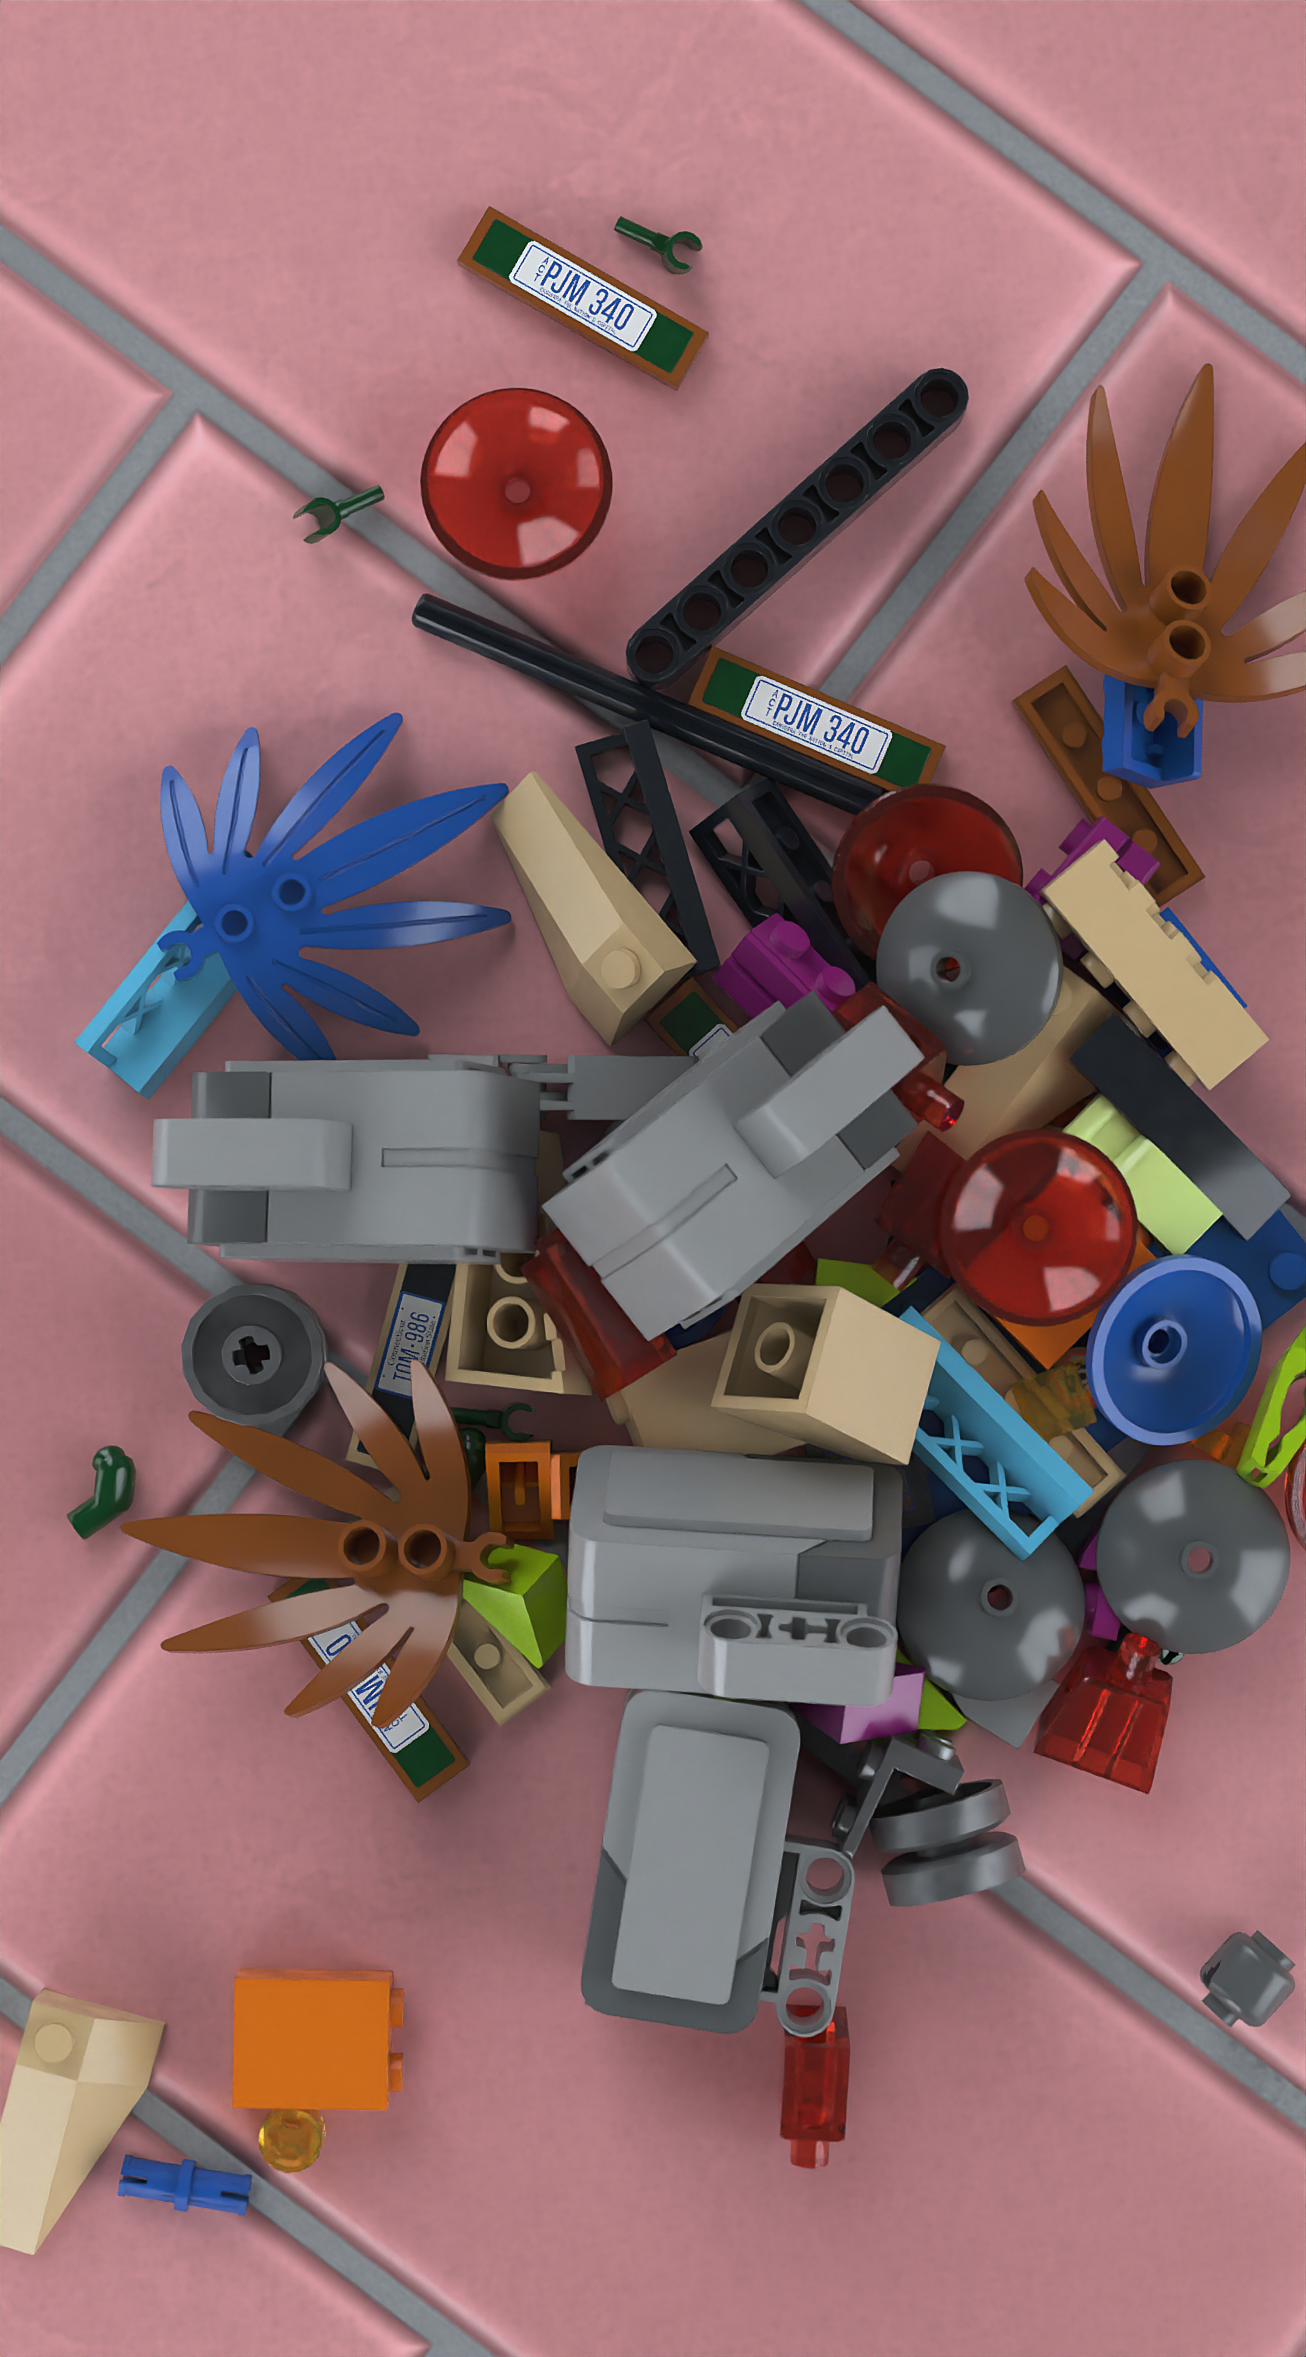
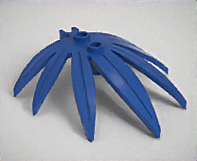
M397 712L383 718L352 739L308 779L279 815L256 855L252 858L245 856V850L253 828L260 790L261 756L257 729L254 727L247 728L238 742L225 771L216 806L214 852L212 854H209L203 818L191 790L173 766H166L163 769L160 809L166 848L180 886L204 926L192 933L182 930L171 931L161 937L157 945L162 952L170 950L176 945H185L190 949V962L185 967L173 972L178 982L188 981L196 977L203 969L205 959L219 953L230 978L247 1006L267 1031L299 1061L337 1059L318 1025L307 1011L283 989L284 985L290 986L296 992L324 1009L361 1025L411 1037H416L420 1033L418 1024L387 997L342 971L302 958L299 952L303 947L337 950H378L414 947L475 935L507 925L511 921L510 912L504 909L447 901L392 902L352 908L328 915L322 913L325 907L346 900L387 881L444 847L480 820L508 795L509 789L504 783L458 789L399 806L359 823L318 846L299 860H293V855L333 819L377 765L403 722L402 715Z

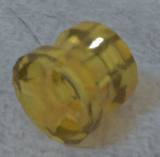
M272 2109L267 2114L258 2137L259 2150L264 2160L274 2169L285 2173L300 2172L310 2167L319 2157L326 2137L325 2121L318 2109ZM284 2121H286L288 2125L294 2124V2125H297V2126H299V2127H298V2128H297V2127H294V2126H289V2127H288V2126L284 2123Z

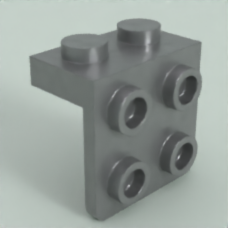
M917 1729L914 1735L907 1733L868 1739L856 1769L860 1770L858 1777L863 1779L855 1796L848 1792L843 1794L830 1823V1827L833 1828L831 1836L836 1838V1843L839 1844L842 1854L850 1861L852 1860L894 1768L954 1795L964 1774V1769L958 1755L955 1754L956 1749L951 1747L953 1743L951 1740L929 1729Z

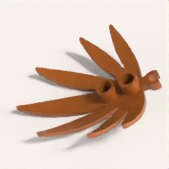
M1209 363L1205 364L1196 375L1179 410L1161 458L1147 520L1144 556L1145 585L1142 582L1129 504L1106 393L1102 385L1097 387L1090 399L1086 440L1087 491L1097 549L1107 580L1121 611L1117 608L1066 531L1043 490H1040L1033 499L1036 521L1052 565L1075 604L1047 581L1034 567L1025 576L1026 586L1038 610L1054 633L1072 652L1090 666L1110 677L1129 684L1154 689V698L1143 714L1146 730L1154 731L1164 719L1165 712H1169L1178 722L1177 736L1185 738L1199 718L1198 707L1193 698L1212 702L1246 703L1280 698L1306 690V651L1271 657L1247 664V662L1263 657L1283 647L1306 632V590L1260 614L1230 636H1225L1221 632L1223 626L1237 611L1261 577L1292 518L1306 484V442L1281 468L1246 513L1222 552L1209 580L1203 573L1210 519L1214 444L1213 366Z
M412 1359L410 1362L416 1428L423 1457L430 1474L429 1480L411 1444L387 1411L348 1373L336 1364L326 1361L323 1365L324 1371L348 1420L375 1463L400 1492V1501H392L381 1491L351 1471L297 1443L250 1425L242 1426L212 1414L192 1410L189 1412L188 1418L195 1426L253 1468L299 1494L338 1511L359 1517L362 1520L349 1524L289 1515L203 1514L128 1521L121 1524L120 1530L128 1536L166 1551L232 1570L291 1579H355V1584L352 1586L333 1588L280 1600L214 1621L166 1639L160 1646L163 1650L170 1653L186 1654L224 1653L272 1647L334 1630L388 1605V1612L340 1651L284 1710L285 1715L297 1718L338 1699L378 1670L410 1635L387 1677L371 1720L372 1726L384 1729L414 1703L442 1664L453 1640L460 1616L464 1572L474 1573L478 1578L494 1585L509 1583L511 1581V1574L501 1569H490L488 1557L497 1548L514 1549L515 1541L501 1533L488 1532L480 1535L474 1542H468L472 1496L466 1451L451 1408L438 1383L424 1363L417 1359Z

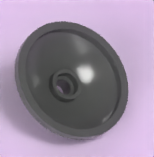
M962 871L930 879L911 891L899 903L888 919L879 942L876 976L882 1004L920 1052L944 1063L973 1066L1006 1059L1025 1048L1038 1036L1049 1021L1060 995L1063 959L1060 942L1052 921L1043 907L1029 892L1018 884L995 874ZM952 957L960 965V974L955 981L950 980L945 972L946 963Z
M1196 1459L1178 1460L1158 1465L1143 1472L1129 1482L1114 1498L1103 1517L1098 1532L1095 1552L1096 1570L1101 1590L1118 1619L1131 1632L1144 1641L1168 1651L1184 1654H1205L1220 1651L1240 1643L1255 1633L1270 1618L1283 1596L1288 1581L1291 1560L1289 1538L1284 1521L1267 1493L1261 1487L1247 1483L1231 1467L1216 1462ZM1203 1547L1210 1555L1209 1565L1203 1571H1192L1188 1566V1555L1193 1549Z
M968 1508L952 1513L928 1527L911 1544L901 1561L895 1624L900 1641L912 1662L916 1666L926 1668L925 1676L953 1694L982 1701L1006 1700L1027 1694L1051 1680L1068 1662L1079 1642L1085 1618V1593L1082 1578L1072 1555L1053 1532L1024 1561H1021ZM1008 1509L1009 1518L1027 1536L1040 1525V1522L1036 1519ZM991 1587L1001 1588L1007 1594L1008 1604L1004 1610H996L990 1606L987 1595Z

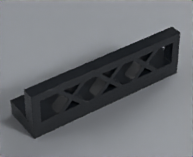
M648 719L623 726V732L575 746L606 854L625 876L626 873L620 853L636 861L628 877L626 876L631 884H633L642 866L667 878L670 894L658 915L673 933L685 939L688 951L698 961L679 981L718 970L721 967ZM628 747L634 772L625 789L620 793L598 781L591 757ZM637 781L645 806L629 798ZM602 793L618 801L610 816L608 815ZM624 805L647 816L650 821L652 833L640 854L616 842L612 827ZM655 842L663 866L647 858ZM673 902L681 927L665 919Z
M771 777L738 793L688 831L753 929L778 913L785 921H791L799 925L807 933L814 945V950L830 966L844 970L852 978L855 984V991L867 1002V1005L847 1026L846 1032L883 1005L876 976V961L880 938ZM728 819L743 840L742 857L728 853L714 832L716 828ZM756 876L770 880L777 890V909L764 906L756 895Z

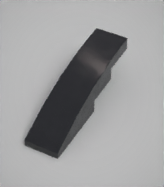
M1115 1013L1111 1014L1066 1060L1223 1213L1220 1217L1245 1241H1248L1292 1196L1225 1123Z

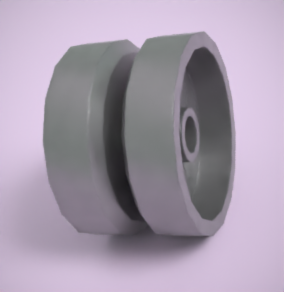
M270 1284L233 1286L208 1298L190 1319L181 1345L183 1375L195 1399L216 1417L242 1426L271 1424L303 1409L321 1388L325 1376L323 1365L326 1361H329L327 1333L316 1311L296 1293ZM252 1342H255L257 1345H267L269 1349V1359L261 1361L262 1366H254L247 1360L246 1350Z
M984 1779L959 1783L954 1795L935 1787L875 1808L869 1821L875 1849L885 1853H904L889 1861L881 1870L890 1906L924 1905L961 1897L1000 1885L1026 1871L1018 1839L1015 1835L997 1831L986 1832L999 1826L1011 1814L1001 1779Z

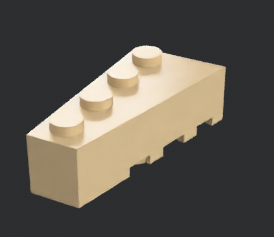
M1105 839L1101 840L1038 892L1046 901V904L1042 907L1052 921L1057 935L1062 940L1073 933L1088 951L1080 961L1104 989L1114 982L1130 1000L1122 1008V1011L1142 1035L1147 1039L1156 1031L1169 1046L1172 1052L1163 1059L1188 1087L1198 1081L1204 1089L1211 1090L1268 1042L1269 1038L1223 982L1211 970L1208 972L1200 963L1202 958L1181 931L1169 920L1165 922L1158 914L1160 909L1153 897L1128 871L1123 872L1114 862L1119 856Z
M539 1130V1159H535V1176H538L536 1252L501 1253V1264L456 1265L445 1381L561 1394L592 1395L584 1325L571 1308L560 1287L553 1252L556 1224L541 1207L566 1186L565 1177L561 1174L564 1172L559 1134Z

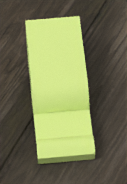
M1098 1094L1054 1139L1107 1192L1108 1197L1126 1215L1131 1216L1154 1239V1243L1167 1256L1184 1254L1223 1214L1157 1146L1142 1135L1102 1094Z

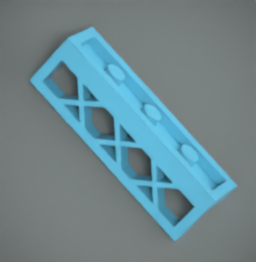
M245 850L246 857H254L251 853ZM189 901L186 902L74 1042L148 1100H150L237 991L219 953L205 959L204 967L196 977L188 981L178 982L173 972L185 967L190 962V949L185 945H176L170 950L162 952L157 945L160 938L171 931L182 930L192 933L199 924H201V927L204 926ZM159 974H161V977L154 984V986L150 990H147L150 984L154 981V979ZM121 1024V1027L117 1030V1032L113 1035V1037L109 1040L105 1047L101 1046L109 1037V1035L113 1032V1030L117 1027V1025Z
M910 1306L899 1319L941 1341L923 1409L932 1410L943 1421L945 1438L930 1437L918 1426L912 1451L1021 1561H1024L1062 1521L1088 1499L1094 1490ZM962 1455L978 1456L989 1467L990 1484L974 1483L963 1471ZM1007 1501L1023 1502L1042 1521L1029 1536L1009 1518Z

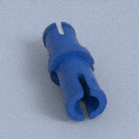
M126 2154L121 2174L142 2177L147 2180L123 2176V2179L119 2181L118 2196H132L174 2203V2210L184 2212L188 2211L189 2206L236 2213L239 2216L245 2217L249 2196L230 2194L224 2191L248 2195V2192L251 2190L252 2175L196 2168L197 2161L183 2159L182 2164L178 2165L136 2158Z

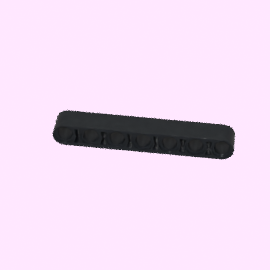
M944 368L931 369L920 375L644 623L629 639L626 648L627 672L632 680L652 690L665 689L676 682L705 656L712 646L715 647L953 433L962 422L969 400L968 389L962 377L954 371ZM935 389L947 392L954 400V411L942 417L929 414L921 404L923 394ZM889 431L898 433L905 439L908 445L907 453L899 459L890 460L883 458L874 448L873 440L876 436ZM837 474L851 475L858 481L861 487V494L850 502L836 501L829 495L826 489L827 481ZM788 517H803L812 525L814 536L804 544H790L781 537L778 526ZM746 558L758 560L765 567L767 578L756 587L747 588L739 585L731 575V569L736 562ZM701 600L710 602L719 611L720 619L709 630L700 631L693 629L687 624L683 615L688 605ZM649 643L663 644L672 654V663L666 670L660 673L646 672L636 661L639 650Z

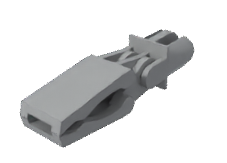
M427 1054V1060L459 1059L503 1068V1063H521L508 1064L509 1076L540 1082V1110H567V1119L627 1120L698 1062V1056L568 1055V1064H540L547 1063V1055ZM547 1083H568L567 1091H546ZM540 1111V1119H546V1111Z

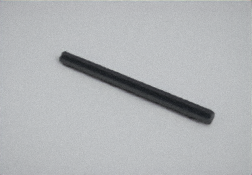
M423 594L413 611L412 623L421 630L636 722L648 719L652 729L764 777H771L778 783L867 821L873 820L876 817L884 799L885 791L877 785L431 594Z

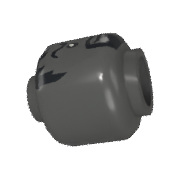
M1257 1930L1252 1936L1242 1932L1233 1933L1200 1970L1201 1981L1210 1991L1202 2002L1229 2027H1232L1238 2019L1252 2027L1262 2026L1293 1993L1295 1980L1290 1971L1295 1964L1260 1931Z

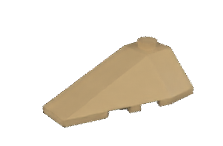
M533 771L518 784L490 816L569 998L608 1045L613 1046L698 961L540 775Z
M1063 965L1062 986L1056 1007L1038 1036L1025 1048L1006 1059L984 1065H958L916 1122L919 1125L903 1138L896 1147L900 1156L890 1165L938 1200L1096 1090L1066 1060L1111 1014L1115 1013L1138 1037L1142 1033L1095 988Z
M42 1989L32 2001L0 2123V2246L31 2255L36 2253L149 2085L165 2022L47 1989Z

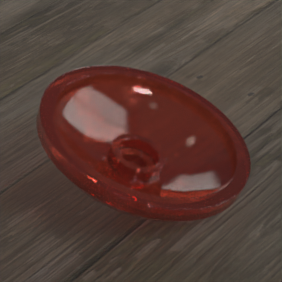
M529 388L493 390L476 396L460 405L441 423L429 442L424 455L420 478L421 498L426 518L433 533L445 550L467 568L487 577L507 581H528L543 578L563 570L579 559L599 536L609 514L613 491L609 456L600 435L591 422L578 409L563 399L544 391ZM515 482L524 483L530 489L529 497L521 503L512 502L506 496L507 488Z
M925 783L909 785L884 794L870 803L854 818L846 829L837 847L832 865L831 890L833 903L839 920L849 937L866 955L877 961L879 942L888 919L899 903L915 888L932 878L962 871L995 874L1023 887L1022 858L1018 844L1007 823L988 803L978 796L958 787L945 784ZM922 860L929 862L930 870L924 879H910L909 871L915 862ZM952 957L947 961L945 972L960 968L955 958Z
M1048 1129L1013 1132L1001 1136L978 1149L965 1161L953 1177L946 1191L940 1215V1242L943 1256L952 1277L960 1289L970 1300L989 1314L1002 1320L1025 1326L1044 1327L1068 1323L1089 1314L1111 1297L1125 1278L1132 1264L1138 1239V1219L1135 1202L1131 1190L1117 1166L1108 1156L1089 1142L1065 1132ZM1033 1215L1041 1217L1047 1226L1045 1236L1038 1241L1028 1239L1023 1232L1025 1220Z

